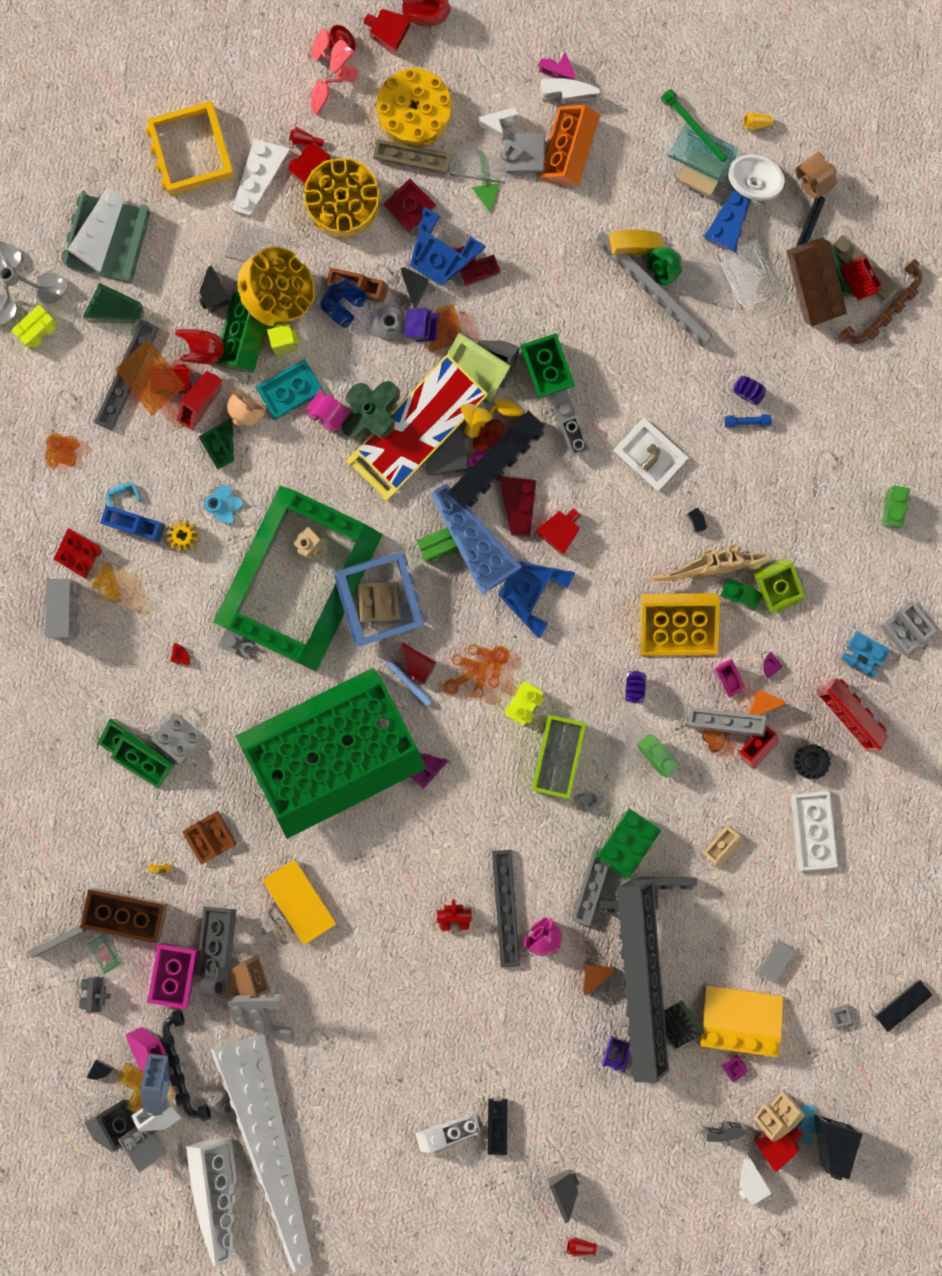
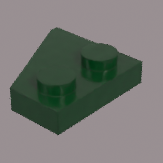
M231 419L199 436L217 470L235 461L233 422Z

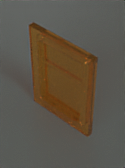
M149 339L144 341L116 368V371L152 416L185 386Z

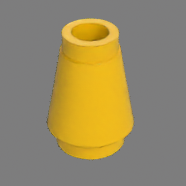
M749 112V114L744 115V128L753 131L771 127L773 117L772 115Z

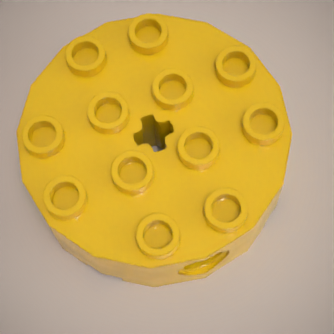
M408 68L397 71L385 80L378 92L376 110L380 127L386 136L395 143L420 148L432 145L443 137L450 124L452 101L447 86L439 76L426 69Z
M338 158L324 161L312 170L305 183L304 201L310 220L320 231L332 237L348 238L361 234L373 224L379 213L380 192L376 178L367 166L354 159Z
M278 246L264 248L243 263L238 274V291L242 304L258 321L274 327L280 323L291 324L306 314L315 298V284L309 268L305 263L302 264L291 250Z

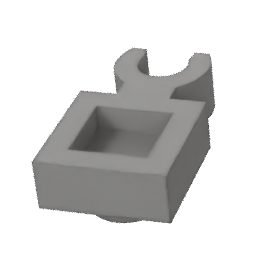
M228 629L225 630L218 644L219 647L234 654L240 650L241 654L245 657H250L245 652V648L248 646L251 648L255 647L249 642L242 643L244 637Z

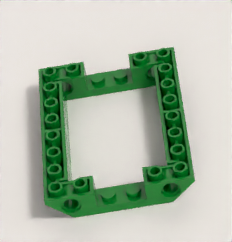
M280 485L213 623L317 672L345 614L336 584L306 645L239 612L289 510L305 519L308 518L349 540L356 541L343 569L370 561L383 534L304 494ZM366 569L346 575L352 598Z

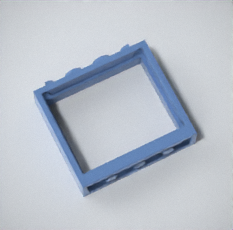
M395 552L333 572L355 646L360 647L424 626V614L421 609L419 610L417 604L419 597L417 592L413 591V577L407 571L408 561L402 552ZM396 560L414 622L364 638L346 575Z

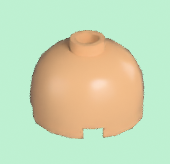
M234 391L227 403L228 413L233 418L232 422L240 427L242 425L253 426L257 424L264 416L266 408L253 397L249 399L245 397V393Z

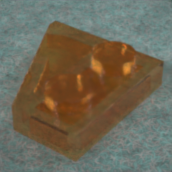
M454 304L436 309L435 313H439L436 341H430L428 346L429 352L452 346L459 333L462 334Z

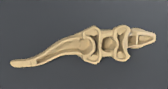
M739 544L729 545L726 550L719 552L710 548L702 552L700 559L674 572L653 575L651 580H685L686 577L693 578L696 575L713 576L728 574L742 568L758 570L763 564L772 561V556L769 553H740L741 547Z

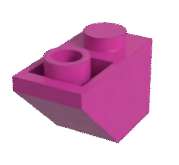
M139 1027L125 1035L140 1071L145 1069L148 1054L167 1056L161 1041L143 1027Z

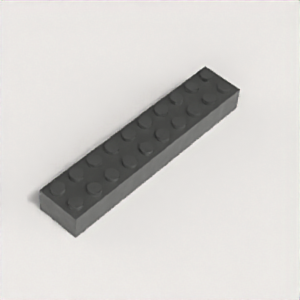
M631 879L618 886L616 890V899L619 901L618 919L621 923L619 937L622 940L621 957L624 959L623 978L626 982L624 995L627 998L628 1005L626 1007V1016L629 1017L628 1036L631 1040L629 1053L632 1056L633 1063L631 1065V1074L634 1075V1082L657 1083L669 1072L654 885L653 879Z

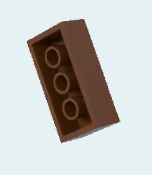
M819 238L786 250L804 322L812 327L847 314L830 242L824 238Z
M90 888L87 892L80 928L158 943L161 939L168 903Z

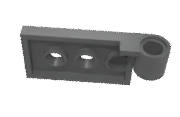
M204 906L195 974L206 976L201 980L199 986L200 992L204 996L221 998L227 992L236 909ZM219 923V930H218V932H217L216 927H217V924ZM215 943L217 944V949H216V951H214V945H215Z

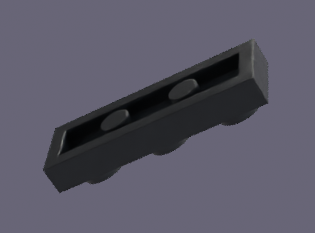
M918 979L874 1015V1017L889 1032L933 995L922 981Z

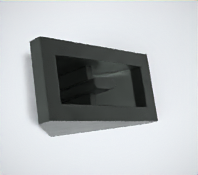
M405 267L400 268L412 305L416 308L429 284L428 278Z

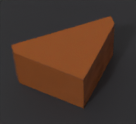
M585 963L582 986L585 996L616 970L612 966Z

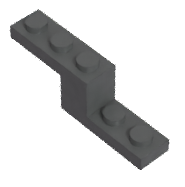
M637 877V879H653L655 909H658V886H661V889H673V886H680V889H692V886H697L696 877ZM599 900V908L603 909V912H615V909H619V901Z

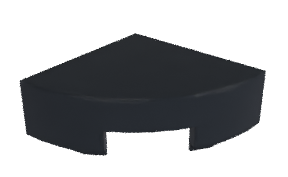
M96 1059L86 1078L93 1080L102 1079L109 1075L114 1068Z

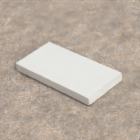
M830 791L791 794L799 871L838 868Z

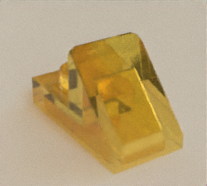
M105 563L91 588L97 589L107 586L105 588L107 599L116 603L122 601L112 564Z

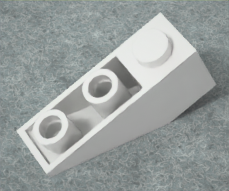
M476 1114L431 1126L415 1134L420 1152L431 1153L481 1132Z

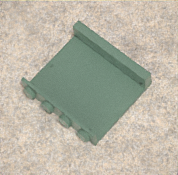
M82 190L81 196L77 197L76 206L78 208L76 214L74 213L72 216L71 224L73 226L71 232L69 231L67 235V249L100 199L88 195L84 190ZM122 204L101 272L94 270L67 251V249H64L62 253V261L65 266L133 283L151 215L149 206L141 204L139 208Z

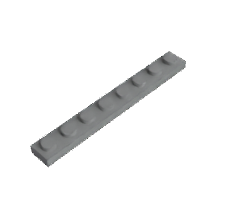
M604 231L597 236L598 247L604 252L607 251L611 255L612 261L624 268L627 276L630 278L634 277L638 281V286L643 291L647 290L652 295L651 299L656 304H661L669 317H674L678 321L681 329L684 331L688 330L692 334L691 338L697 344L701 343L704 346L710 340L711 336L627 254H612L609 236Z

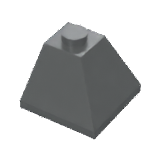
M503 340L478 341L477 344L511 366L499 386L504 389L516 364L520 347Z
M125 1099L84 1122L93 1140L112 1153L122 1147L118 1139L136 1127L132 1118L133 1113Z
M570 1169L548 1178L550 1189L565 1224L570 1221L578 1194L577 1185L580 1184L576 1174H571Z

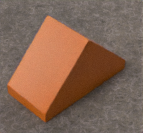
M757 690L747 714L761 715L786 703L783 699Z

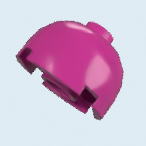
M544 917L531 927L530 930L533 932L530 936L526 935L524 939V946L530 952L543 957L554 954L560 949L562 932L559 925L552 918L549 917L548 920Z

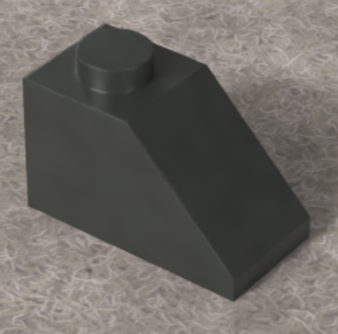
M212 265L209 266L199 291L202 297L199 301L203 309L207 308L212 313L230 304V301Z

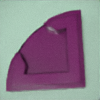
M488 449L476 452L470 458L468 468H472L488 452Z
M772 652L767 654L763 662V671L767 679L783 667Z

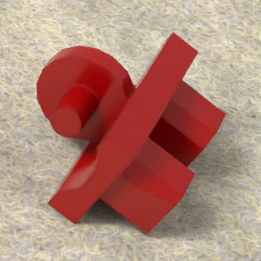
M452 899V905H444V910H437V923H439L441 931L451 930L452 922H458L459 930H469L470 922H472L471 908L464 909L463 904L456 905V900Z

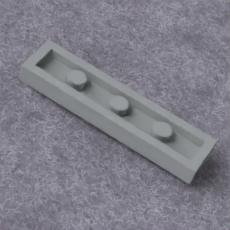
M691 707L687 726L693 729L764 737L767 716Z
M596 846L593 848L571 921L587 926L591 924L608 870L606 866L594 859L601 849Z

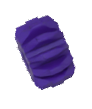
M741 376L733 388V392L737 396L754 405L760 404L767 391L764 385L746 376Z
M629 671L627 673L625 699L627 702L643 703L645 699L646 674L640 671Z

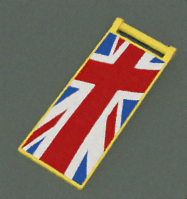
M446 355L391 413L395 419L393 431L384 438H379L372 433L346 460V463L362 475L383 496L382 499L387 502L465 420L461 406L468 403L477 407L488 396V393L449 355ZM359 456L392 487L389 491L357 461Z

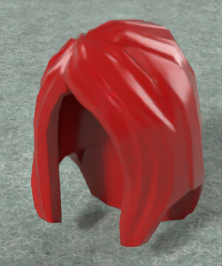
M403 0L402 2L403 14L409 16L412 23L420 26L439 25L447 19L451 11L448 0Z
M199 329L175 330V335L183 338L188 343L190 349L189 354H183V357H180L181 361L214 365L220 360L224 352L223 340L217 334Z

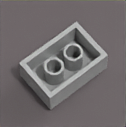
M46 579L45 637L51 639H76L77 635H79L80 626L77 624V616L80 615V605L77 604V597H80V585H78V582L71 579Z

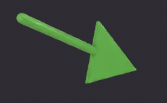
M479 151L484 186L472 187V189L491 213L500 183L488 185L483 153Z

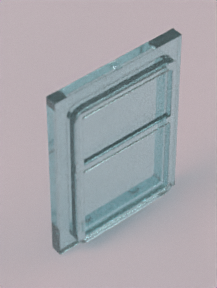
M685 122L668 157L723 183L739 148L708 134L727 156V160L721 162Z

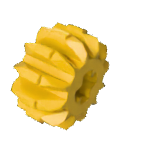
M178 520V527L171 524L174 530L167 531V534L172 535V537L167 538V541L173 542L170 546L172 549L177 547V551L181 552L184 548L185 552H189L188 546L190 545L194 549L193 541L199 542V539L194 537L199 535V531H193L196 526L194 524L189 526V521L186 520L183 525ZM182 532L187 535L184 541L179 538V535L182 536Z

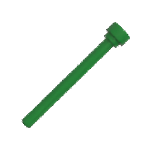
M669 89L661 97L663 103L670 107L672 106L721 162L726 161L727 156L678 102L677 94L674 90Z

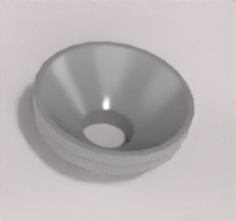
M386 306L377 311L373 318V329L378 337L386 341H394L405 333L406 316L400 309ZM387 316H392L395 319V323L392 326H386L384 319Z

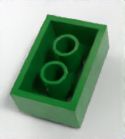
M629 808L625 811L594 859L624 880H628L662 830Z

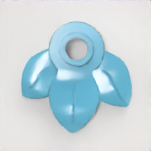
M223 485L216 489L214 495L206 498L204 505L209 513L215 514L218 521L232 523L234 522L232 512L237 511L243 505V502L238 497L231 495L230 485ZM213 501L218 503L215 508L211 507Z
M803 1105L800 1106V1109L805 1116L795 1127L798 1126L804 1134V1137L799 1139L798 1142L811 1145V1133L816 1132L813 1116L815 1106Z

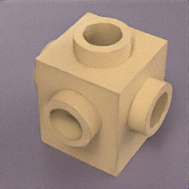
M307 527L305 531H302L297 536V540L293 544L298 548L297 552L302 557L315 558L322 553L328 540L317 529Z

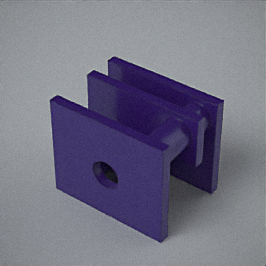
M428 308L408 309L404 337L416 339V342L436 341L439 313H432V310H428Z
M609 1035L601 1062L602 1066L612 1067L615 1071L618 1069L624 1073L630 1054L629 1047L631 1042H625L624 1039L618 1040ZM612 1045L619 1047L615 1061L608 1059ZM622 1049H626L622 1063H620V1059L622 1056L621 1051Z

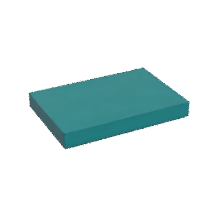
M305 359L256 386L274 420L312 400L319 390L323 391Z

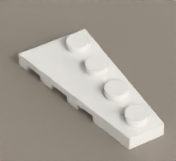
M109 187L106 188L67 251L97 272H101L124 201L121 195Z

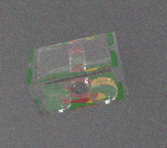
M103 932L82 944L101 978L124 965L123 960H125L122 952L116 950L113 945L115 941L112 935Z

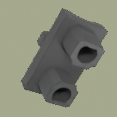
M102 976L81 980V990L88 991L87 997H81L79 1000V1008L86 1010V1013L101 1012V1006H105V999L111 998V994L106 993V986H103L104 977Z

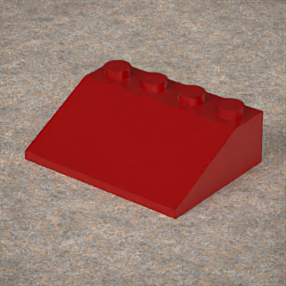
M832 679L817 695L867 751L881 750L888 738L886 734L887 729L882 723H877L873 719L874 714L867 707L864 709L860 704L861 699L855 693H850L847 689L849 686L843 679Z

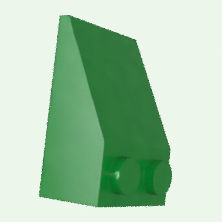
M557 333L520 345L524 363L538 398L575 387Z

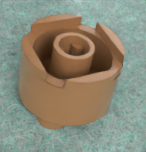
M819 151L795 168L797 179H802L804 183L801 186L812 198H819L838 183L835 173H837L835 166L832 163L828 164Z

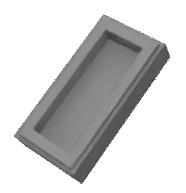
M778 940L757 973L775 984L795 951Z

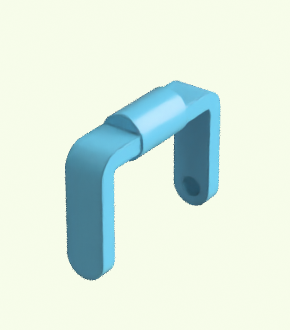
M130 482L124 485L123 483L107 492L106 497L110 507L115 508L110 496L124 492L130 487L133 488L138 501L141 502L142 500L135 484Z

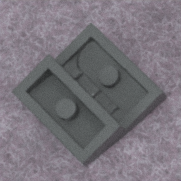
M723 1121L722 1128L703 1126L702 1135L707 1142H723L740 1138L746 1135L748 1130L743 1123Z

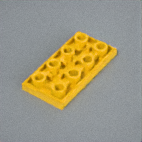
M295 859L262 880L303 945L337 924Z

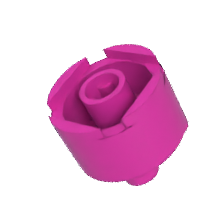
M319 390L306 408L308 411L306 415L314 421L320 420L323 423L322 427L329 432L338 431L350 414V410L344 411L345 406L329 394L326 396L321 395L323 391Z

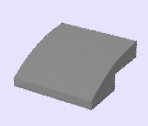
M544 133L505 134V147L511 141L523 149L526 154L516 161H504V172H526L527 174L545 172Z
M911 601L881 625V628L904 656L937 631L914 601Z

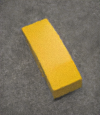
M616 230L612 231L609 236L613 255L626 253L629 256L645 255L657 247L664 246L662 233L654 231Z

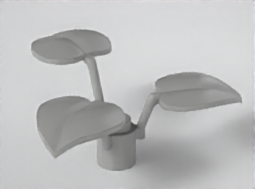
M0 241V279L4 282L3 287H5L7 298L0 295V326L10 322L16 315L17 305L10 301L11 296L8 287L16 285L18 281L38 288L37 296L45 303L58 301L68 290L66 280L55 273L40 275L38 279L39 285L18 276L13 269H16L21 263V252L15 246Z

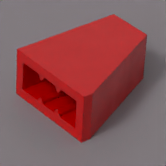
M206 370L180 401L177 421L192 431L221 390L222 380L216 374Z

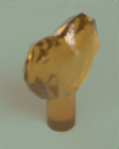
M705 730L702 733V739L708 743L710 752L716 753L722 749L725 737L731 733Z

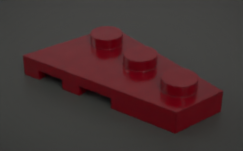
M503 476L499 481L510 533L512 536L530 537L536 480Z

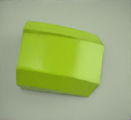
M789 559L778 560L758 569L754 573L755 580L770 613L784 611L799 604L805 598L794 564Z

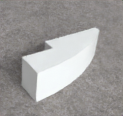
M560 78L540 80L542 100L561 98L562 105L596 100L600 96L599 88L580 81Z

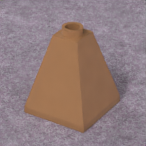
M259 955L241 962L229 971L227 992L223 997H216V999H229L230 996L251 995L252 998H259L260 995L271 992Z

